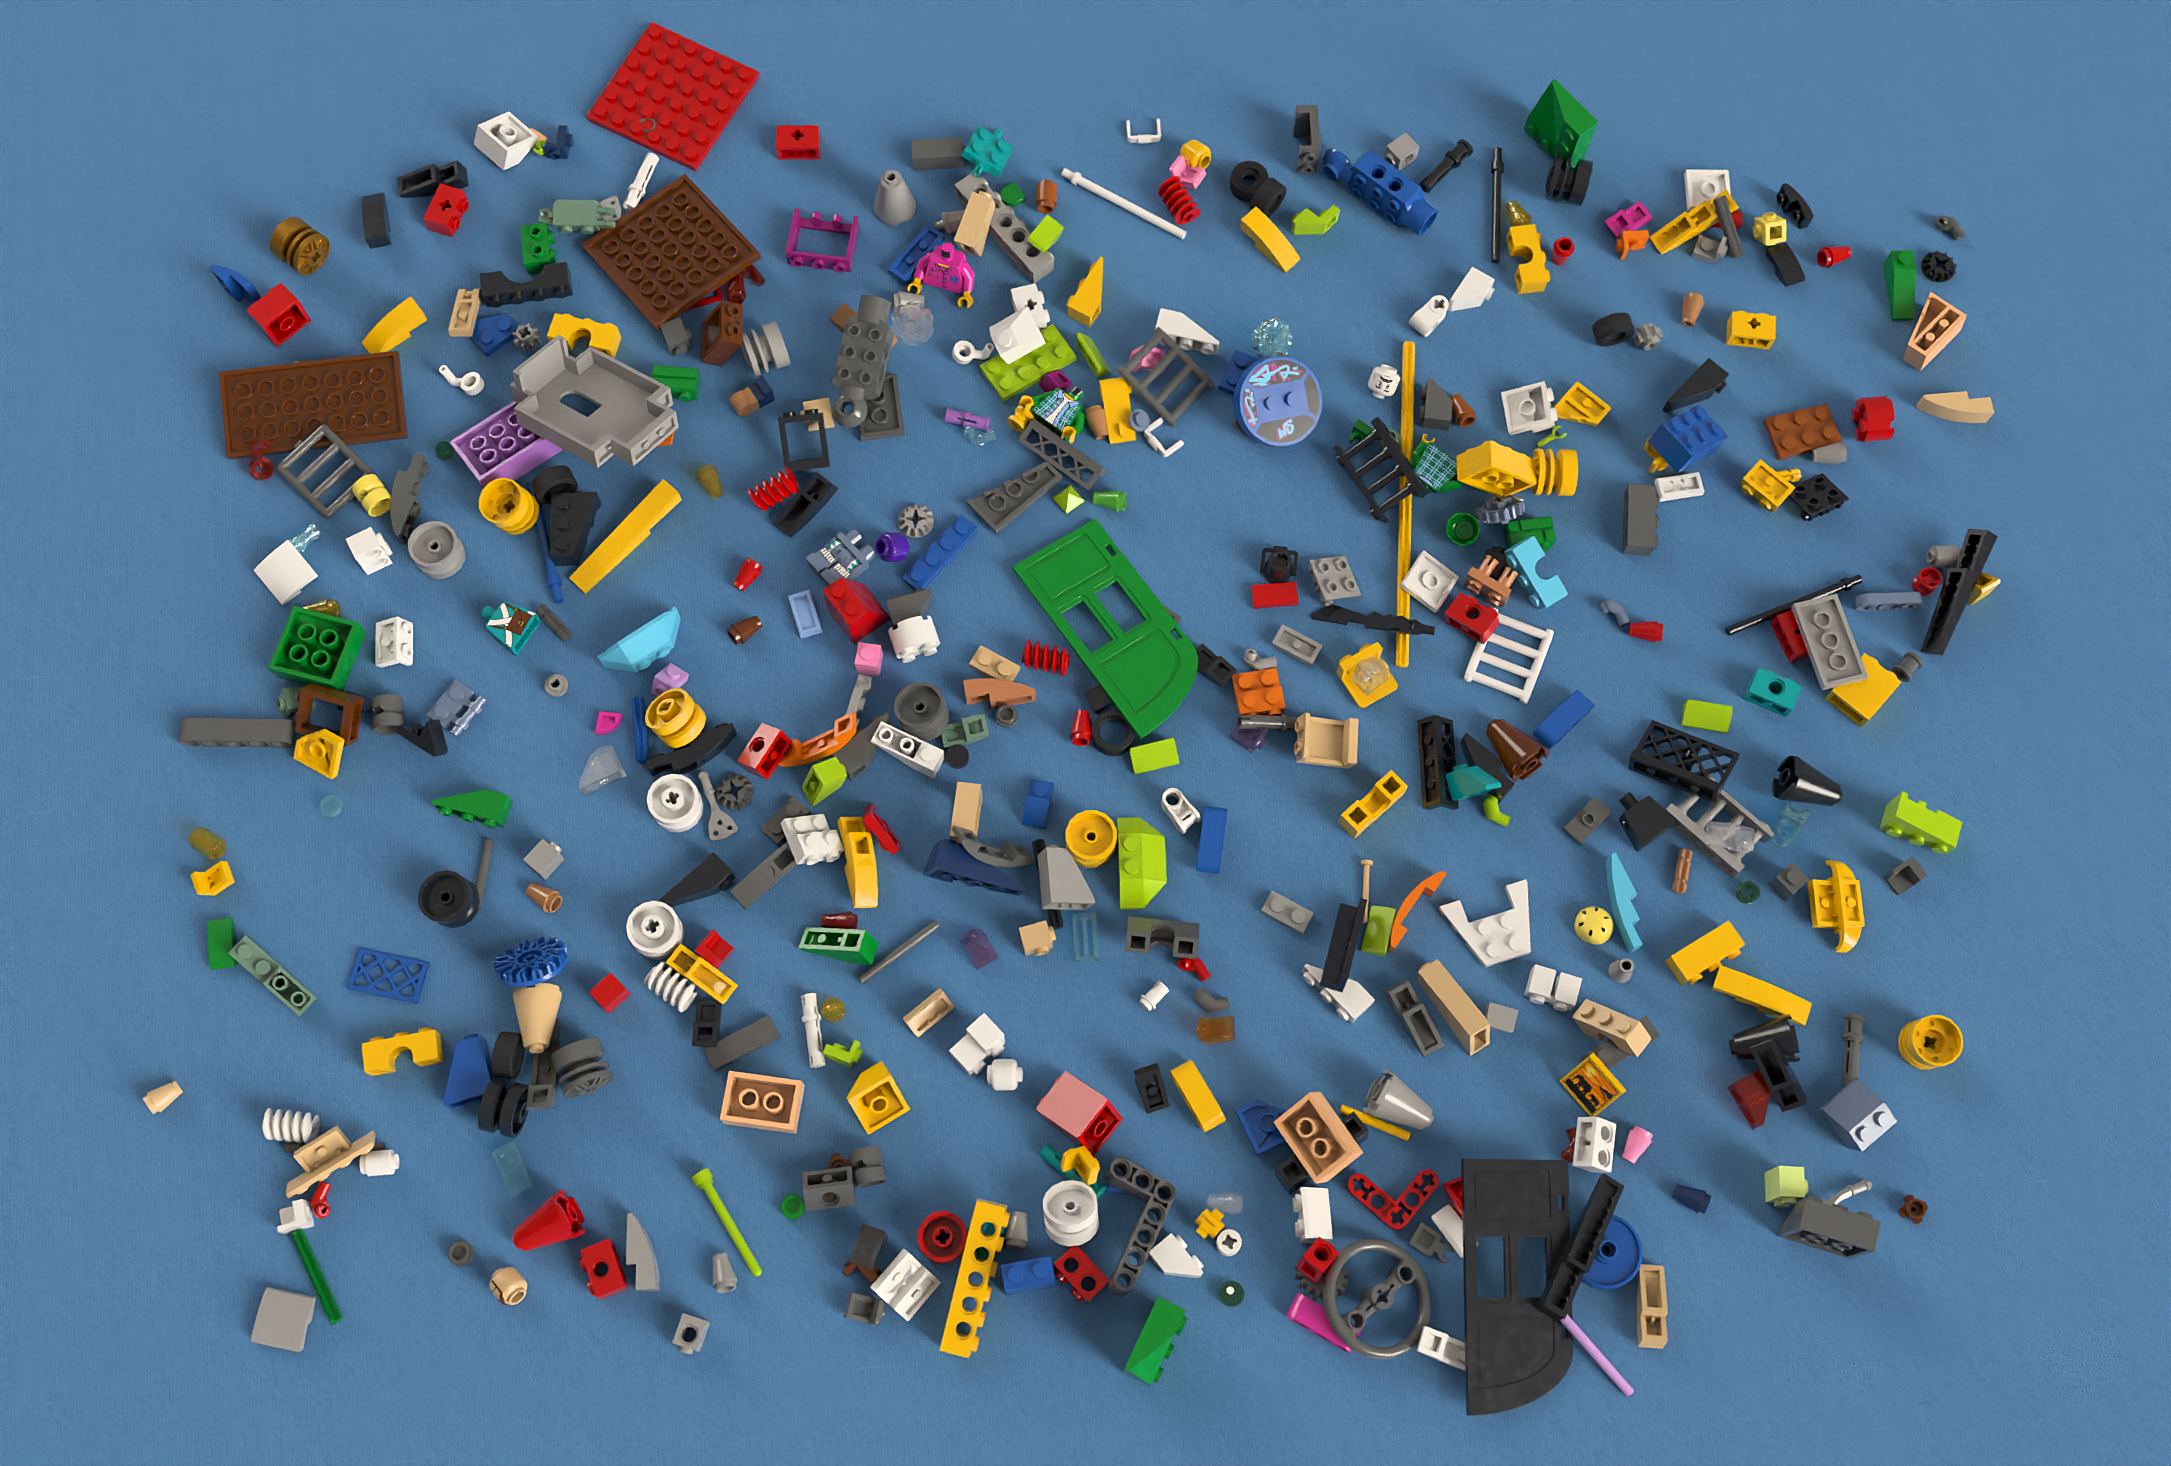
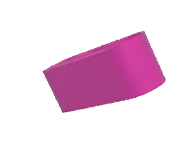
M1297 1293L1286 1317L1341 1350L1350 1353L1352 1349L1342 1342L1331 1327L1325 1308L1310 1298ZM1362 1330L1356 1332L1357 1338Z

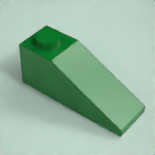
M1913 250L1891 251L1883 263L1891 321L1913 320L1915 315L1916 266Z
M805 927L799 949L852 964L872 965L879 943L866 930Z

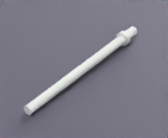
M1066 168L1062 171L1061 176L1071 180L1073 185L1078 184L1169 233L1184 239L1187 232L1081 177L1079 172L1074 173Z

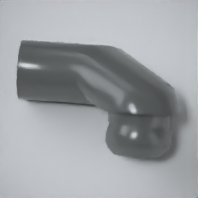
M1938 216L1936 218L1935 226L1937 229L1950 232L1955 240L1965 236L1964 231L1953 217Z
M1200 988L1195 992L1196 1003L1205 1011L1214 1012L1229 1009L1227 997L1214 999L1204 988Z

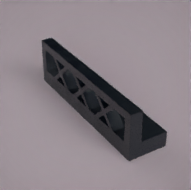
M1437 715L1417 720L1423 809L1431 810L1438 807L1452 810L1458 809L1459 802L1458 800L1452 801L1444 770L1446 769L1448 773L1454 771L1453 767L1456 766L1453 720ZM1441 725L1445 726V735L1442 731ZM1443 746L1447 751V757L1443 753ZM1446 790L1450 795V801L1446 799Z
M1360 898L1357 908L1340 903L1319 986L1343 992L1349 977L1367 904L1366 899Z

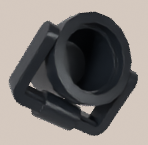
M1283 546L1265 547L1262 550L1260 572H1264L1267 581L1271 584L1288 582L1291 576H1296L1298 553L1295 550H1287L1288 547ZM1265 553H1272L1269 559L1265 562ZM1290 555H1294L1293 567Z

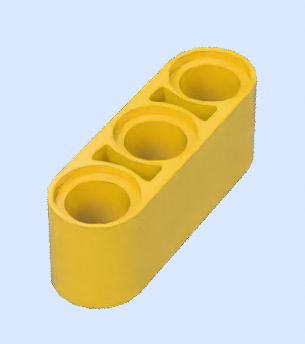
M1191 1059L1169 1071L1175 1085L1204 1133L1226 1121L1221 1108Z

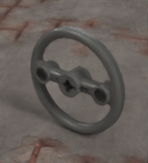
M1381 1239L1359 1240L1339 1251L1338 1256L1326 1271L1323 1283V1304L1326 1316L1336 1335L1353 1351L1374 1359H1387L1408 1352L1420 1341L1423 1327L1428 1326L1430 1319L1431 1295L1423 1271L1404 1249ZM1373 1250L1387 1253L1398 1260V1265L1391 1268L1388 1278L1382 1284L1365 1289L1361 1294V1303L1353 1311L1344 1313L1341 1316L1339 1315L1335 1300V1287L1338 1274L1348 1259L1357 1253ZM1400 1271L1403 1273L1404 1280L1400 1276ZM1414 1281L1418 1293L1419 1309L1416 1323L1409 1335L1400 1343L1388 1347H1376L1360 1341L1356 1337V1332L1365 1327L1366 1319L1373 1313L1391 1307L1394 1302V1293L1401 1286ZM1350 1317H1352L1355 1322L1354 1327L1350 1323Z

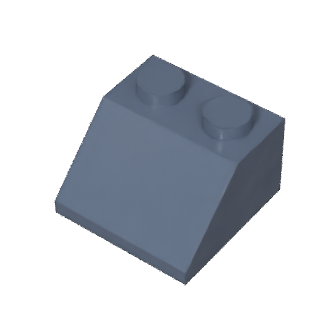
M1858 1079L1850 1082L1820 1108L1845 1147L1861 1152L1897 1122L1885 1102Z

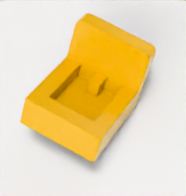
M1648 438L1643 449L1654 460L1648 470L1652 474L1656 470L1662 471L1668 463L1650 445Z
M220 861L205 872H193L190 875L198 895L215 896L235 882L228 861Z
M1085 1145L1069 1149L1063 1153L1060 1167L1063 1172L1075 1168L1086 1185L1096 1183L1100 1169L1099 1163L1090 1154Z

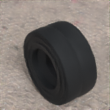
M1244 161L1236 165L1230 177L1232 194L1243 202H1251L1259 187L1269 179L1267 170L1263 165L1255 161ZM1252 178L1255 183L1253 185H1246L1243 180Z
M1275 178L1267 179L1254 194L1250 203V209L1252 210L1257 207L1267 217H1270L1283 201L1287 191L1286 187Z
M1624 312L1604 316L1592 326L1596 343L1603 347L1620 344L1631 338L1635 332L1630 315Z

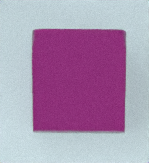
M1060 369L1045 374L1039 384L1044 392L1054 391L1056 388H1060L1065 392L1073 385Z

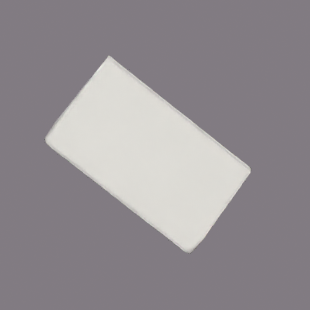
M1448 1204L1431 1217L1458 1255L1463 1258V1222L1451 1205Z

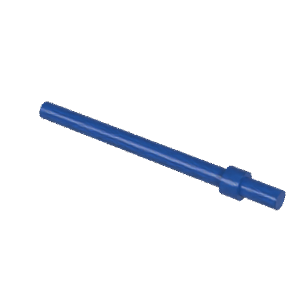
M532 481L526 483L527 490L536 497L539 504L536 528L548 574L546 578L547 584L551 588L554 603L563 602V597L560 589L562 585L560 575L557 574L555 564L550 557V543L541 505L531 486Z

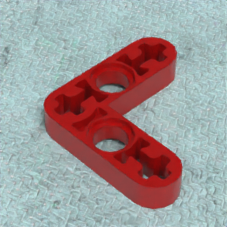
M1422 1170L1396 1201L1363 1174L1357 1173L1352 1175L1348 1179L1346 1187L1351 1196L1388 1228L1400 1230L1411 1220L1439 1184V1178L1433 1170ZM1431 1176L1433 1186L1427 1185L1422 1190L1423 1193H1426L1424 1197L1420 1190L1413 1188V1185L1415 1184L1419 1188L1424 1181L1421 1177ZM1353 1180L1356 1182L1362 1180V1187L1366 1191L1370 1187L1374 1190L1367 1196L1366 1200L1362 1198L1365 1195L1362 1190L1358 1189L1355 1191L1353 1189ZM1406 1194H1416L1418 1204L1414 1207L1407 1205L1405 1202ZM1379 1195L1383 1198L1384 1205L1382 1208L1375 1209L1371 1205L1370 1199L1372 1196ZM1400 1203L1411 1214L1408 1215L1405 1211L1400 1217L1402 1224L1398 1222L1393 1224L1391 1222L1393 1217L1390 1214L1393 1213L1395 1215L1401 1210V1207L1397 1206Z

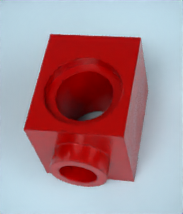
M1319 1236L1302 1256L1296 1268L1316 1284L1333 1263L1339 1252L1334 1249L1331 1243L1324 1241Z

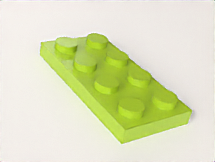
M1054 324L1040 331L1046 342L1045 344L1014 362L1007 364L999 354L980 365L981 372L1002 402L1040 382L1045 374L1057 369L1061 370L1077 360V356Z

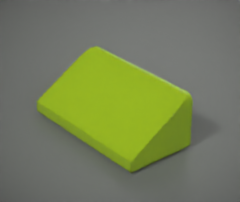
M1078 333L1076 336V346L1096 378L1110 373L1111 369L1089 336Z
M1687 699L1683 704L1681 726L1728 733L1733 707Z
M1174 738L1129 749V756L1135 775L1179 764Z
M1371 906L1361 951L1381 957L1385 956L1396 913L1395 908Z

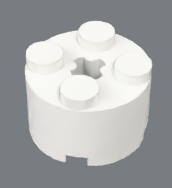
M922 616L912 617L897 623L898 628L894 631L892 627L888 630L896 657L902 659L903 663L911 662L916 659L915 656L923 653L924 656L933 655L937 652L936 647L940 645L931 616H927V620H923Z

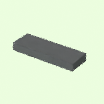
M768 1015L719 1040L717 1047H706L704 1051L714 1071H717L779 1039L780 1035L771 1017Z

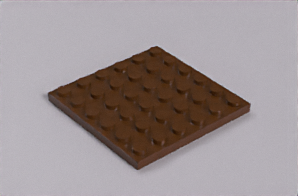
M686 174L616 220L615 228L603 229L581 244L583 250L656 331L661 328V324L673 320L761 258L760 252Z

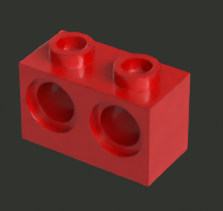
M1078 1245L1072 1246L1053 1264L1056 1269L1054 1271L1055 1276L1063 1284L1067 1281L1073 1287L1070 1292L1080 1303L1084 1300L1088 1304L1109 1284V1279ZM1072 1259L1078 1263L1079 1267L1075 1272L1070 1273L1064 1269V1264L1067 1260ZM1085 1278L1094 1280L1096 1286L1092 1291L1082 1289L1081 1282Z

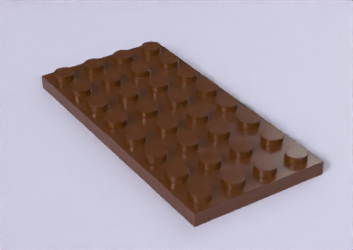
M398 351L219 372L226 455L229 460L291 453L296 449L294 447L295 444L300 440L302 442L306 440L323 424L327 425L347 446L408 438ZM323 436L308 450L329 448L333 443L326 436Z

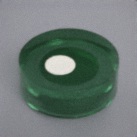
M1236 1281L1225 1282L1219 1290V1298L1225 1306H1238L1243 1301L1244 1289Z

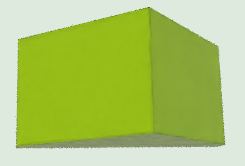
M1047 214L1028 237L1027 241L1042 253H1045L1059 240L1064 227Z

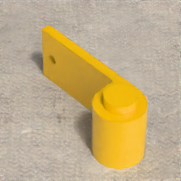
M1122 377L1099 380L1100 397L1104 405L1110 444L1135 441V431L1128 424L1129 416L1132 413L1129 399L1132 387Z

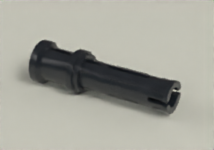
M1460 139L1457 142V146L1445 154V159L1419 183L1424 192L1429 193L1453 168H1458L1466 156H1470L1473 153V148L1469 142Z

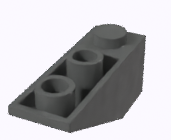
M888 712L884 715L876 716L868 727L856 731L855 735L845 746L832 754L833 757H837L838 761L844 765L850 781L870 767L879 748L871 743V739L881 721L890 725L891 721Z

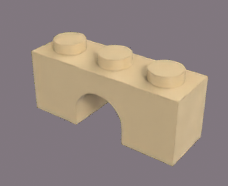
M1585 999L1572 1016L1585 1035L1602 1041L1607 1036L1616 1044L1619 1050L1635 1057L1640 1055L1651 1040V1037L1640 1021L1588 999Z

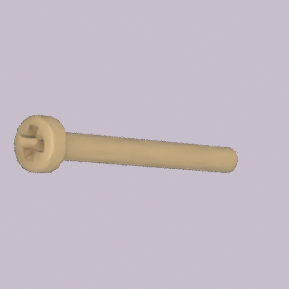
M1362 860L1361 865L1364 866L1363 899L1367 900L1362 923H1368L1369 873L1373 861Z

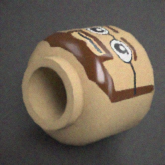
M499 1268L492 1275L489 1289L501 1304L515 1305L525 1297L527 1282L516 1268Z

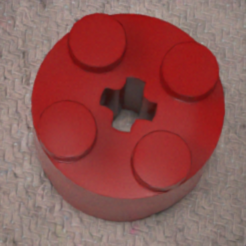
M1886 395L1857 399L1856 409L1851 410L1852 422L1857 424V429H1855L1856 442L1892 439L1894 428H1890L1891 421H1895V414L1891 398H1888Z
M948 1211L934 1212L922 1222L917 1235L918 1244L922 1253L929 1261L939 1265L952 1264L963 1256L968 1231L964 1222L955 1214ZM942 1232H945L946 1236H950L949 1239H946L945 1244H941L940 1240H937V1238L941 1237Z

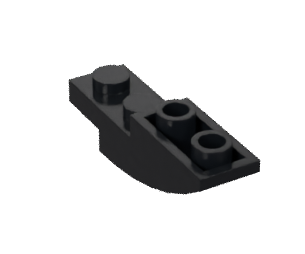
M722 723L709 731L702 730L690 742L689 747L682 746L675 748L671 753L665 755L660 753L652 756L650 760L646 761L651 775L655 776L670 770H674L675 774L684 775L703 766L721 753L735 738L737 733L733 723Z

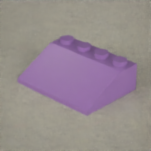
M515 401L450 441V444L482 489L489 482L498 478H508L515 481L564 450L518 425L514 407L519 403Z

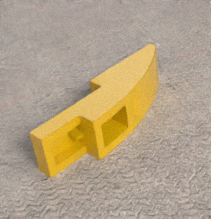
M840 817L837 823L847 860L844 869L854 908L877 907V870L871 834L865 831L862 817Z

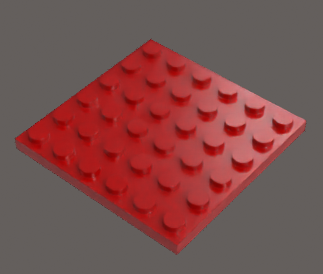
M651 22L586 117L588 121L696 172L760 77L759 71ZM643 118H652L655 120L656 126L653 130L649 132L642 131L643 129L649 130L653 127L654 124L653 121L649 119L644 120L642 123H640V120Z

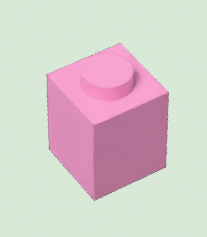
M858 642L855 658L857 673L880 676L883 659L881 645Z

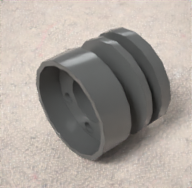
M588 1038L571 1043L551 1055L550 1059L557 1074H565L560 1078L559 1084L564 1086L562 1092L566 1098L592 1093L613 1080V1074L608 1070L610 1067L608 1062L599 1061L604 1057L605 1053L598 1038Z

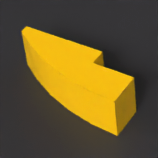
M1257 207L1241 219L1240 229L1255 242L1254 247L1284 273L1300 261L1299 255L1286 237Z
M409 297L379 321L362 341V344L370 354L388 352L410 338L409 332L427 321V318L413 298Z
M681 943L666 961L668 967H672L683 978H687L690 983H694L696 987L723 1005L738 987L735 982Z

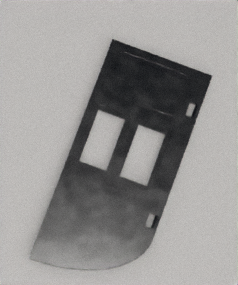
M1461 1159L1466 1415L1468 1416L1504 1412L1531 1403L1547 1394L1559 1384L1570 1368L1573 1359L1572 1334L1565 1327L1566 1338H1561V1321H1555L1535 1308L1540 1297H1520L1519 1237H1545L1546 1285L1570 1238L1568 1160ZM1557 1195H1562V1210H1558ZM1477 1237H1503L1505 1297H1478ZM1571 1304L1570 1309H1569V1311H1568L1567 1314H1568L1569 1317L1573 1320V1317H1572V1304Z

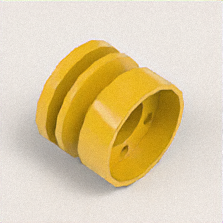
M1535 449L1533 459L1536 460L1537 485L1531 487L1533 495H1541L1543 491L1544 495L1548 496L1554 486L1557 496H1573L1578 479V457L1576 450L1560 449L1554 459L1552 449H1546L1545 453L1543 449Z
M495 479L489 482L480 494L479 509L482 516L506 533L512 535L522 534L530 530L537 521L539 504L536 497L512 479Z
M1930 1015L1907 1023L1898 1037V1049L1902 1058L1910 1066L1922 1070H1930L1953 1063L1960 1056L1963 1048V1036L1959 1027L1951 1019L1942 1015Z

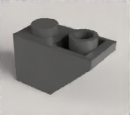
M1428 378L1426 385L1421 387L1420 399L1424 400L1423 406L1419 408L1418 419H1422V428L1448 430L1451 423L1453 401L1433 379Z
M918 589L912 594L905 596L895 595L890 600H886L894 630L898 628L897 623L917 616H922L923 618L933 602L931 589Z

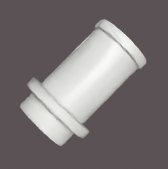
M1157 981L1146 995H1141L1139 1004L1148 1012L1151 1009L1155 1010V1005L1169 992L1168 988L1162 982Z

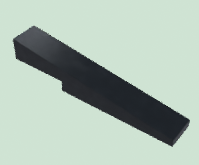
M1968 529L1955 568H1948L1920 652L1943 656L1998 537L1989 530Z
M1604 1173L1600 1175L1535 1307L1555 1321L1566 1318L1583 1275L1589 1273L1624 1188V1185Z

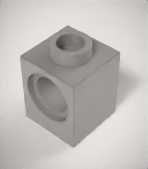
M1404 133L1386 146L1385 161L1397 170H1401L1417 159L1419 146L1407 133Z
M682 1313L672 1342L679 1345L677 1351L692 1355L693 1350L700 1352L710 1322ZM690 1328H694L696 1330V1338L692 1342H686L685 1332Z

